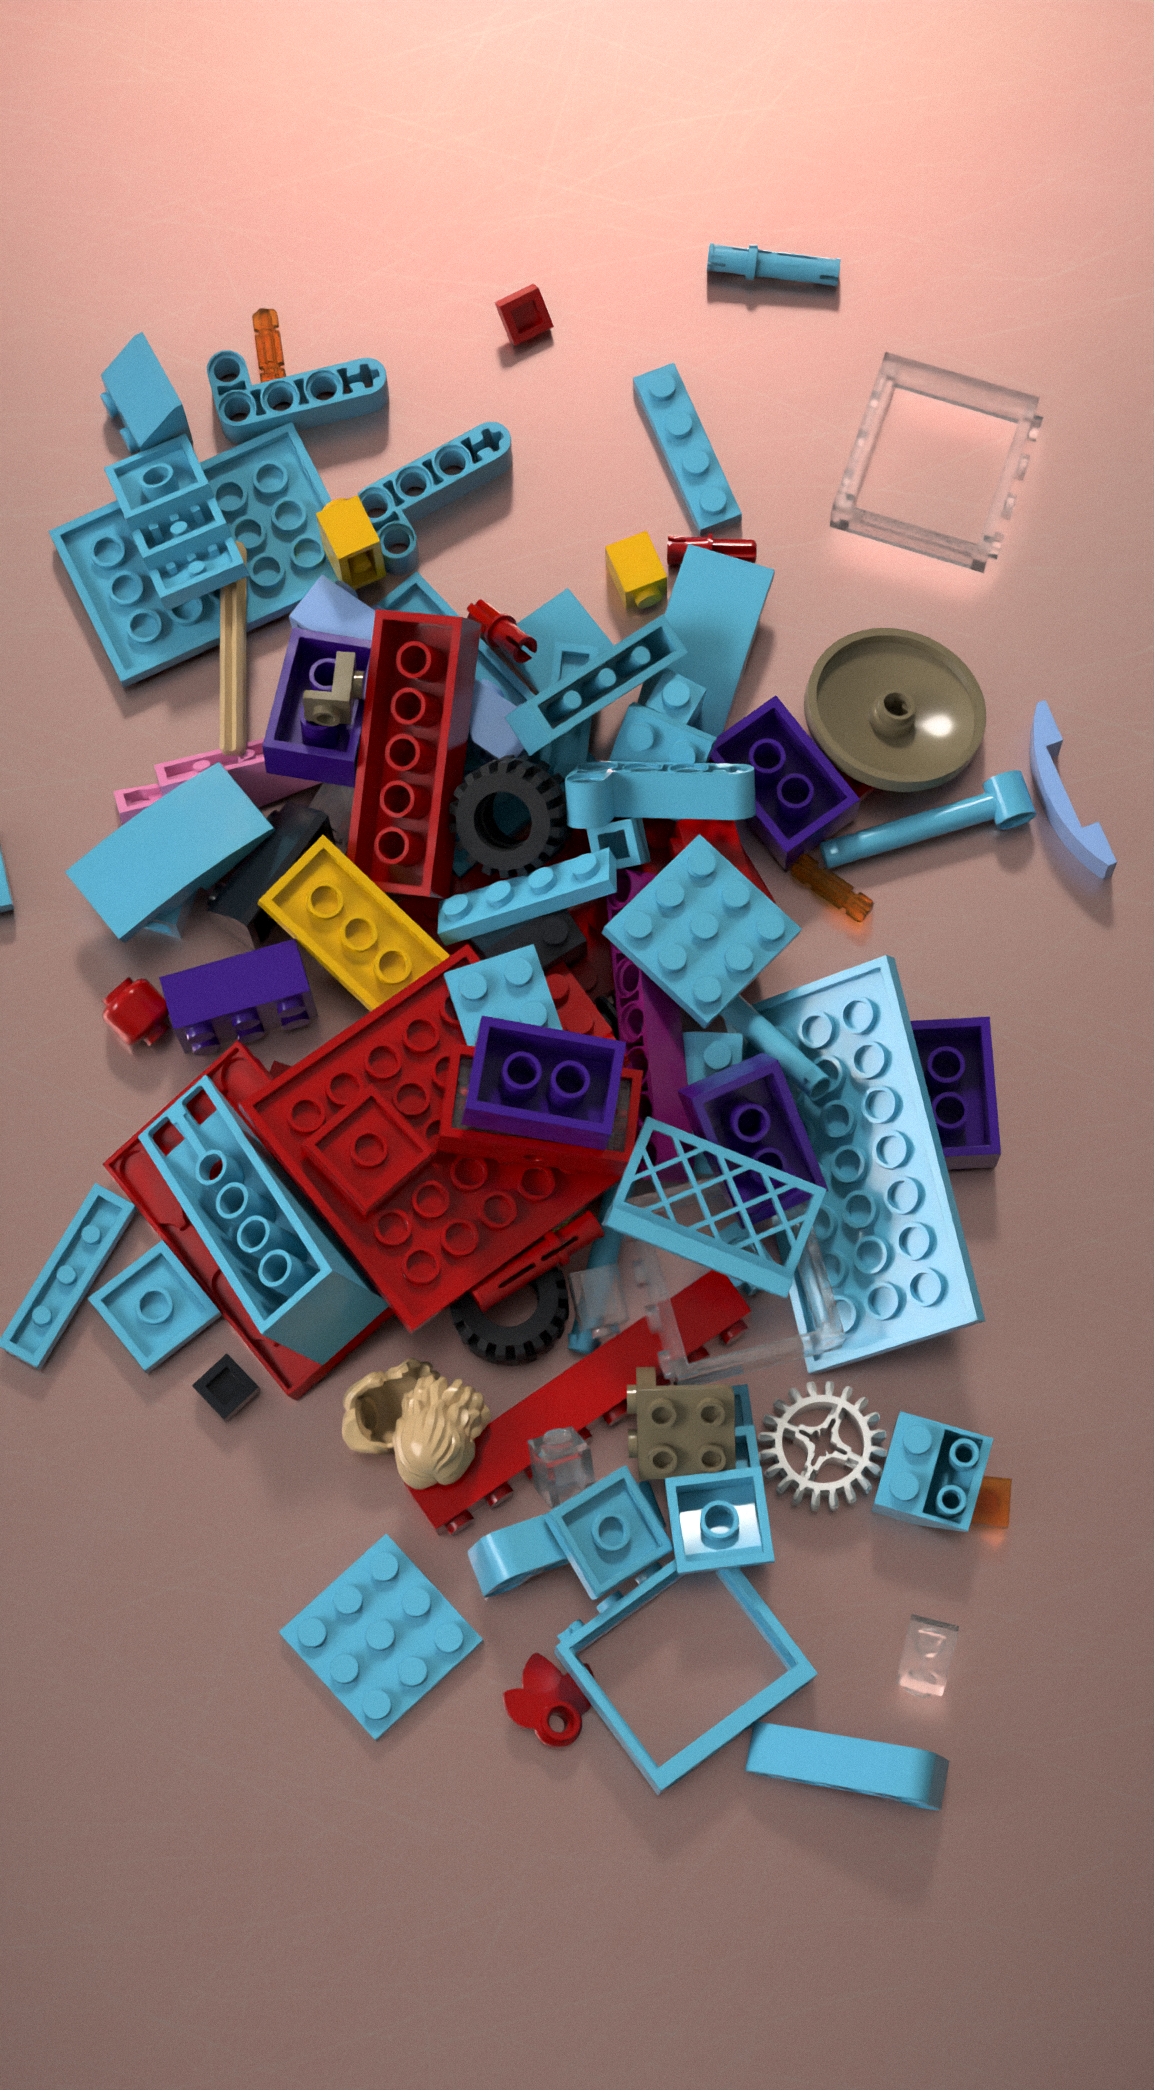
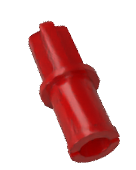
M709 533L708 537L668 535V565L682 564L688 544L751 563H755L757 559V544L754 540L714 539L713 533Z
M479 599L475 604L470 603L468 605L467 611L469 614L467 619L481 624V632L484 634L485 640L489 645L496 648L500 647L517 663H526L532 658L522 649L523 645L533 653H536L537 641L517 627L516 620L510 614H501L482 599Z

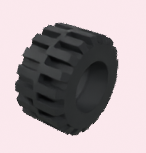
M514 754L506 755L472 771L464 778L466 782L457 786L453 795L458 799L450 803L448 814L455 815L456 820L449 823L450 834L458 833L460 840L455 842L454 845L458 852L463 849L467 850L470 855L466 858V861L472 867L481 863L483 864L481 872L491 876L499 871L500 878H511L516 874L521 877L540 868L564 849L565 845L563 842L571 838L574 828L567 825L566 795L559 785L565 780L560 773L553 776L548 773L551 765L544 761L533 764V756L522 755L515 759ZM498 792L512 793L519 797L528 807L531 814L532 827L527 840L513 839L505 835L497 826L493 817V802Z
M557 1266L528 1283L536 1292L538 1299L537 1308L528 1320L516 1326L505 1327L490 1322L484 1316L470 1292L450 1306L453 1324L461 1341L466 1343L470 1351L477 1357L481 1354L487 1358V1362L496 1365L498 1361H506L507 1366H518L517 1361L527 1359V1362L530 1363L537 1360V1354L544 1351L547 1354L554 1347V1340L556 1338L560 1339L564 1333V1324L569 1316L568 1289L562 1270H558Z

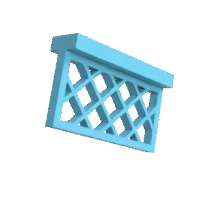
M647 1116L611 1206L608 1207L601 1225L778 1297L787 1298L793 1283L792 1276L827 1189ZM652 1130L671 1137L678 1157L653 1167L646 1151V1145ZM680 1141L696 1147V1149L684 1153ZM706 1151L716 1156L723 1175L698 1185L687 1158ZM642 1158L647 1170L635 1174ZM725 1160L738 1164L741 1167L729 1171ZM681 1161L692 1188L666 1198L656 1172ZM750 1169L760 1173L768 1193L743 1203L732 1177ZM650 1175L660 1202L643 1209L624 1202L631 1183ZM770 1178L786 1185L774 1190ZM726 1180L736 1206L711 1216L701 1190ZM792 1188H797L811 1194L812 1197L805 1214L787 1221L777 1195ZM694 1193L705 1220L686 1227L676 1222L669 1204ZM770 1198L781 1224L756 1235L745 1208ZM663 1207L668 1219L651 1211ZM739 1211L750 1238L730 1245L721 1240L714 1222ZM801 1222L797 1235L794 1237L790 1227ZM708 1225L713 1237L698 1232L696 1229ZM784 1230L791 1246L784 1266L766 1258L759 1242L760 1239ZM753 1243L757 1255L740 1248Z

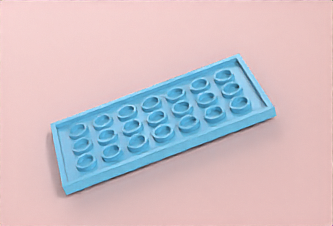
M885 955L751 1004L753 1008L832 1081L830 1089L823 1097L818 1100H811L789 1077L785 1076L829 1190L824 1195L792 1276L793 1283L789 1290L808 1373L819 1374L985 1322L895 958ZM725 1020L727 1033H739ZM748 1040L746 1060L761 1053ZM810 1200L785 1210L784 1214L787 1221L805 1214ZM778 1215L771 1217L774 1227L781 1224ZM801 1222L790 1227L794 1237L797 1235ZM784 1230L775 1233L784 1266L791 1246Z

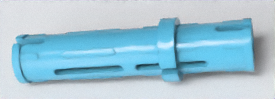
M710 243L706 271L746 275L745 279L754 280V276L837 287L841 258L758 249V245L749 244V248Z

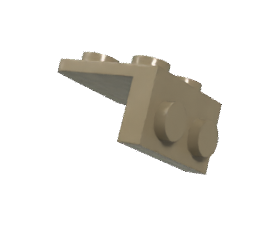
M636 1367V1385H627V1413L637 1414L638 1429H628L629 1458H638L639 1480L665 1479L736 1469L735 1397L733 1388L727 1384L656 1386L655 1367Z

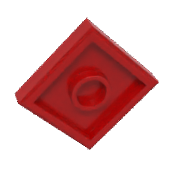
M373 1083L306 1139L300 1147L364 1218L435 1158L437 1151Z

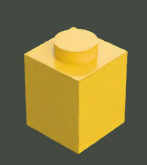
M647 530L605 546L606 566L626 610L638 606V608L652 606L659 602L663 595L667 594V575Z

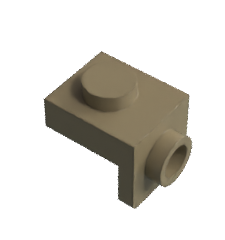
M337 651L332 692L304 691L303 706L307 721H313L322 726L352 724L355 699H363L365 672L357 671L356 654L354 652Z

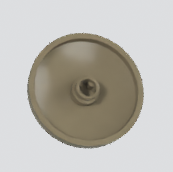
M872 628L861 630L839 639L826 649L817 660L804 694V714L808 729L816 745L826 758L848 776L861 783L883 790L915 792L931 789L950 781L959 775L971 762L985 732V701L973 673L957 655L942 644L929 637L908 630Z

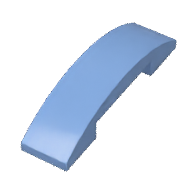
M1046 700L1040 701L1036 704L1032 719L1029 755L1032 778L1041 806L1060 840L1078 861L1103 880L1112 877L1117 861L1100 823L1096 822L1081 827L1052 761L1053 757L1059 755L1063 739Z

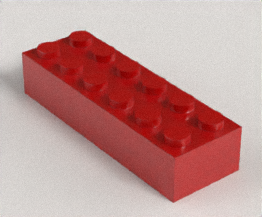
M375 610L347 858L383 892L438 899L449 898L455 851L454 843L456 842L457 833L450 834L449 823L456 820V816L448 814L450 803L458 799L453 793L457 786L463 783L481 631L480 623L464 617Z

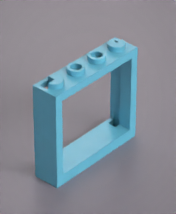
M675 1559L663 1568L659 1562L654 1563L635 1578L639 1586L623 1596L620 1590L616 1591L596 1607L600 1613L598 1616L585 1625L581 1619H578L557 1636L561 1643L555 1646L554 1654L658 1796L752 1727L754 1722L760 1721L811 1683L818 1674L739 1567L715 1570L714 1572L787 1668L788 1672L660 1767L657 1766L578 1658L577 1654L684 1577L686 1574L677 1575Z

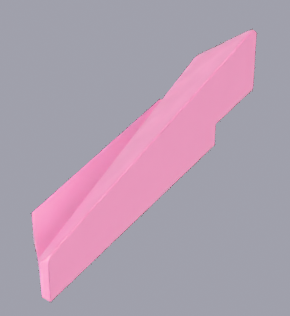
M264 738L246 742V752L241 756H226L220 749L156 764L154 768L158 784L121 789L113 792L121 824L124 825L167 793L217 762L223 765L257 808L322 782L266 773L262 747Z

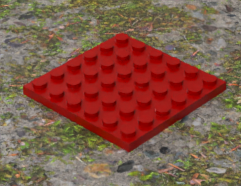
M468 944L239 1103V1110L410 1334L470 1292V1289L510 1260L542 1240L543 1235L550 1230L554 1231L620 1183L622 1178L437 1151L435 1158L364 1218L300 1149L301 1144L373 1083L436 1150L447 1065L452 1043L467 1045L444 978V973L481 961Z

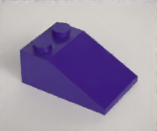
M760 1053L677 1090L695 1136L827 1189L826 1192L829 1191L777 1059ZM704 1151L703 1154L715 1178L723 1175L716 1156ZM725 1160L729 1171L741 1167L738 1164ZM749 1169L732 1177L743 1203L768 1193L760 1173ZM770 1178L774 1190L786 1185ZM726 1180L719 1182L718 1184L730 1208L735 1207L736 1203ZM792 1188L778 1194L777 1197L783 1211L810 1200L812 1195L797 1188ZM770 1198L745 1208L752 1225L777 1215ZM739 1211L734 1213L733 1215L742 1230L746 1227Z

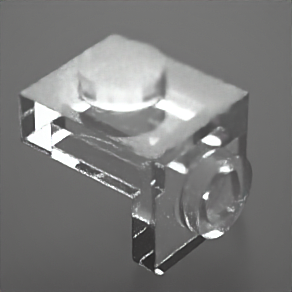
M911 1614L898 1665L896 1684L904 1686L907 1692L916 1696L931 1697L932 1694L943 1696L959 1626Z

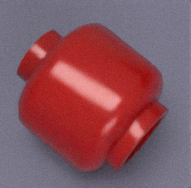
M128 977L102 1001L106 1005L102 1013L103 1020L128 1046L136 1045L142 1040L150 1046L170 1028L164 1022L169 1016L165 998L147 979L141 978L133 981Z

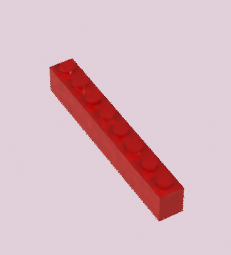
M710 1270L487 1424L479 1437L473 1440L475 1443V1457L465 1473L457 1481L447 1485L436 1483L425 1489H414L404 1482L407 1491L438 1536L446 1531L451 1536L457 1534L475 1520L472 1513L486 1503L490 1508L499 1505L514 1493L511 1486L526 1475L530 1481L538 1478L554 1465L551 1461L552 1457L565 1448L569 1453L575 1452L593 1438L590 1431L606 1421L611 1426L627 1416V1385H636V1367H655L656 1386H669L671 1384L669 1376L682 1367L689 1372L701 1365L710 1357L707 1350L721 1340L728 1345L749 1330L746 1323L751 1320L752 1310L726 1275Z

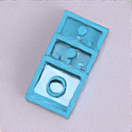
M186 433L104 467L165 611L250 576Z
M688 544L664 615L688 653L667 668L707 689L702 710L692 727L718 737L725 732L744 677L746 663L760 625V617L774 579L775 570ZM664 670L643 683L638 704L645 705Z
M217 762L142 810L102 840L66 870L65 873L117 938L126 943L159 913L168 916L200 887L208 890L276 829L223 765Z
M748 1384L731 1386L735 1397L736 1469L664 1479L677 1575L775 1563Z

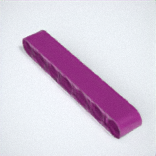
M626 868L616 869L617 892L606 895L608 922L658 874ZM610 941L620 1041L626 1042L625 1053L630 1061V1064L625 1068L643 1070L635 1143L647 1116L693 1135L692 1128L677 1093V1090L688 1086L680 1006ZM652 1130L646 1145V1151L653 1167L678 1157L671 1137ZM680 1141L684 1153L694 1150L693 1146ZM695 1155L687 1158L692 1172L695 1166ZM642 1158L635 1174L647 1170ZM681 1161L656 1172L660 1182L681 1184L688 1180ZM650 1175L640 1178L641 1180L652 1181Z

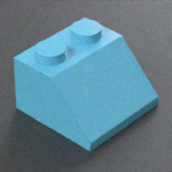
M143 332L135 335L101 374L106 391L100 394V398L111 418L119 415L125 426L119 432L131 454L137 451L140 453L186 433L190 443H192L193 439L182 402Z

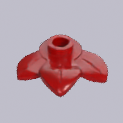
M534 1653L530 1656L522 1671V1688L510 1689L502 1694L504 1707L514 1723L518 1726L534 1730L542 1743L552 1748H563L572 1744L579 1737L582 1729L581 1716L592 1705L569 1673L563 1676L561 1671L547 1658L539 1653ZM585 1663L584 1666L594 1678L589 1664ZM551 1716H558L563 1720L564 1729L562 1732H555L551 1729L549 1725Z

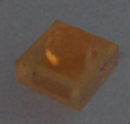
M983 1476L970 1526L1008 1528L1012 1479Z

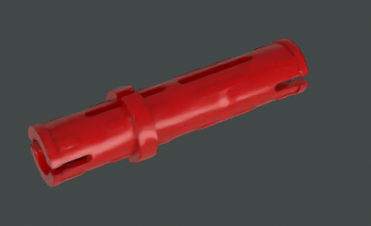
M587 1210L582 1216L555 1233L551 1230L543 1235L541 1242L510 1260L475 1287L471 1288L470 1294L480 1310L486 1312L488 1308L518 1289L523 1288L559 1264L563 1267L570 1263V1256L598 1238L604 1237V1231L595 1216Z

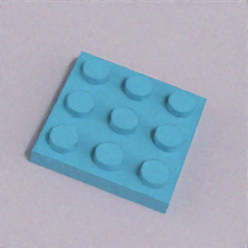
M699 834L604 927L602 934L705 1029L800 934L802 929Z
M387 1534L381 1537L279 1631L280 1635L376 1741L484 1642L478 1633Z

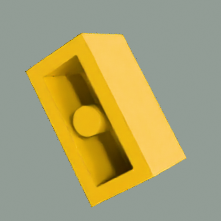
M358 495L349 499H335L327 503L322 511L316 513L323 549L338 580L345 582L356 590L386 577L379 537Z

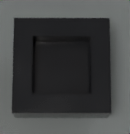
M227 1353L192 1385L196 1392L225 1422L231 1419L261 1390Z

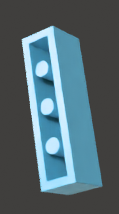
M662 614L505 716V719L529 756H531L679 660L688 651L664 614Z

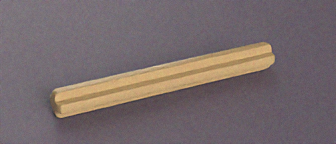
M234 541L247 568V550L242 542ZM247 577L220 588V750L226 756H241L246 752Z

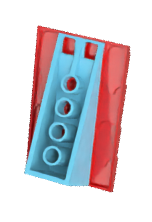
M237 1040L102 1165L134 1205H136L138 1210L286 1395L297 1401L314 1383L316 1384L342 1361L347 1353L352 1352L379 1328L383 1321L385 1322L394 1312L239 1110L240 1102L274 1078L248 1047Z

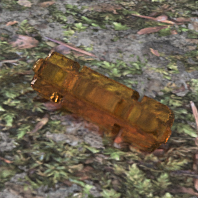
M259 308L252 315L254 332L259 333L255 335L258 366L261 371L264 370L263 373H260V381L262 383L286 377V371L284 368H281V366L285 365L281 333L275 329L280 327L278 313L275 309Z
M802 854L793 864L791 875L804 885L807 882L810 883L812 891L839 910L842 907L845 908V914L858 923L863 922L873 909V900L862 892L856 894L853 891L855 887L827 867L821 869L818 866L819 862L810 855Z

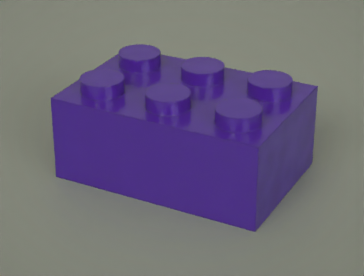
M292 627L262 746L266 773L355 788L372 640ZM337 651L354 652L356 654L357 671L365 672L363 699H355L352 724L322 726L313 721H307L303 706L304 691L332 692Z
M776 695L717 737L708 763L746 764L754 767L756 815L745 820L784 869L791 866L820 845V842H824L858 817L860 798Z
M296 939L159 977L173 1030L185 1054L193 1052L194 1055H206L217 1051L222 1043L236 1039L241 1043L255 1041L262 1038L267 1030L281 1026L285 1030L297 1029L307 1025L310 1022L309 1018L318 1016Z
M481 1016L461 1124L605 1151L612 1134L626 1042Z
M990 1016L910 1021L947 1169L996 1167L1001 1155Z

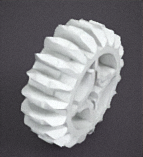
M813 1381L806 1384L807 1398L804 1399L795 1387L789 1389L788 1396L792 1403L791 1406L780 1399H776L773 1402L775 1411L781 1417L778 1418L769 1414H765L763 1417V1424L774 1430V1432H761L758 1434L759 1443L772 1446L771 1449L759 1452V1461L763 1463L774 1461L775 1465L765 1471L764 1476L766 1480H773L781 1475L783 1480L776 1487V1493L783 1495L791 1486L795 1488L796 1491L792 1498V1504L795 1506H799L804 1494L812 1496L810 1502L811 1511H818L820 1497H827L828 1506L831 1511L837 1510L839 1507L837 1495L841 1493L849 1505L856 1503V1493L852 1487L856 1486L861 1492L869 1493L872 1485L864 1477V1474L879 1478L882 1469L877 1464L871 1462V1460H884L887 1456L886 1449L873 1446V1443L886 1439V1431L881 1429L870 1431V1427L880 1420L879 1413L872 1412L863 1417L861 1413L865 1410L869 1401L866 1397H862L854 1406L848 1401L851 1398L853 1389L849 1386L843 1389L841 1398L832 1396L835 1388L832 1381L826 1382L824 1395H817L815 1383ZM812 1410L830 1411L826 1420L818 1427H808L803 1424L796 1426L791 1423L798 1416ZM844 1417L855 1427L860 1437L862 1446L861 1456L851 1452L852 1448L844 1444L839 1438L838 1430ZM832 1426L829 1447L834 1452L829 1455L826 1451L825 1456H819L815 1466H812L815 1456V1444L811 1442V1439L815 1437L819 1441L820 1436H825L829 1427ZM783 1436L793 1440V1444L802 1449L806 1455V1463L801 1475L791 1468L785 1458L782 1447ZM827 1465H837L842 1468L846 1465L854 1469L848 1476L835 1482H814L819 1471Z

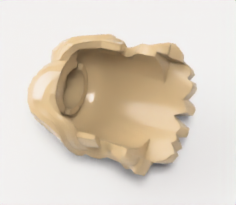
M409 1358L399 1366L389 1368L386 1372H372L355 1382L345 1393L342 1402L346 1410L342 1422V1435L346 1444L352 1450L379 1455L395 1454L392 1434L395 1432L397 1420L402 1417L403 1409L401 1403L404 1393L414 1390L417 1380L421 1377L433 1375L438 1380L440 1373L433 1371V1365L430 1362H420L415 1358Z
M433 1375L424 1376L417 1380L414 1390L404 1393L401 1403L403 1409L402 1417L397 1420L395 1432L392 1434L398 1472L402 1480L414 1489H425L436 1483L447 1485L457 1481L465 1473L475 1457V1443L473 1440L479 1437L491 1419V1412L484 1403L483 1395L480 1392L475 1393V1389L470 1385L463 1386L461 1379H455L448 1386L446 1377L440 1376L436 1380Z

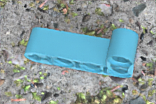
M231 350L215 353L207 364V374L222 432L226 439L238 445L291 421L298 432L374 413L381 410L389 399L386 370L383 364L373 358H360L251 385L244 358L237 352ZM227 374L239 375L231 382L220 381ZM371 383L372 387L365 388L364 384ZM349 387L350 393L345 394L344 388ZM329 391L335 394L328 400H318L315 398L322 392ZM281 402H287L292 404L288 409L284 411H276L272 409L276 404ZM237 413H246L249 415L245 420H242L240 422H234L229 420L234 414Z
M497 422L480 424L370 484L357 494L366 513L373 508L386 510V513L381 517H369L381 543L386 572L396 576H403L416 568L419 562L417 537L411 524L509 470L513 457L510 433L504 425ZM450 466H459L464 469L457 475H447L443 472ZM411 487L425 489L421 495L416 497L404 494ZM397 543H403L408 546V549L400 554H393L387 551L389 547Z
M593 761L578 765L565 777L567 825L572 828L592 829L603 827L614 817L740 820L756 815L754 767L746 764Z
M649 1481L637 1483L664 1529L666 1523ZM542 1515L494 1531L479 1539L467 1551L484 1598L509 1591L523 1584L531 1576L570 1563Z
M754 1722L745 1771L764 1777L890 1798L902 1804L924 1809L941 1810L949 1760L934 1752L912 1747L764 1722Z

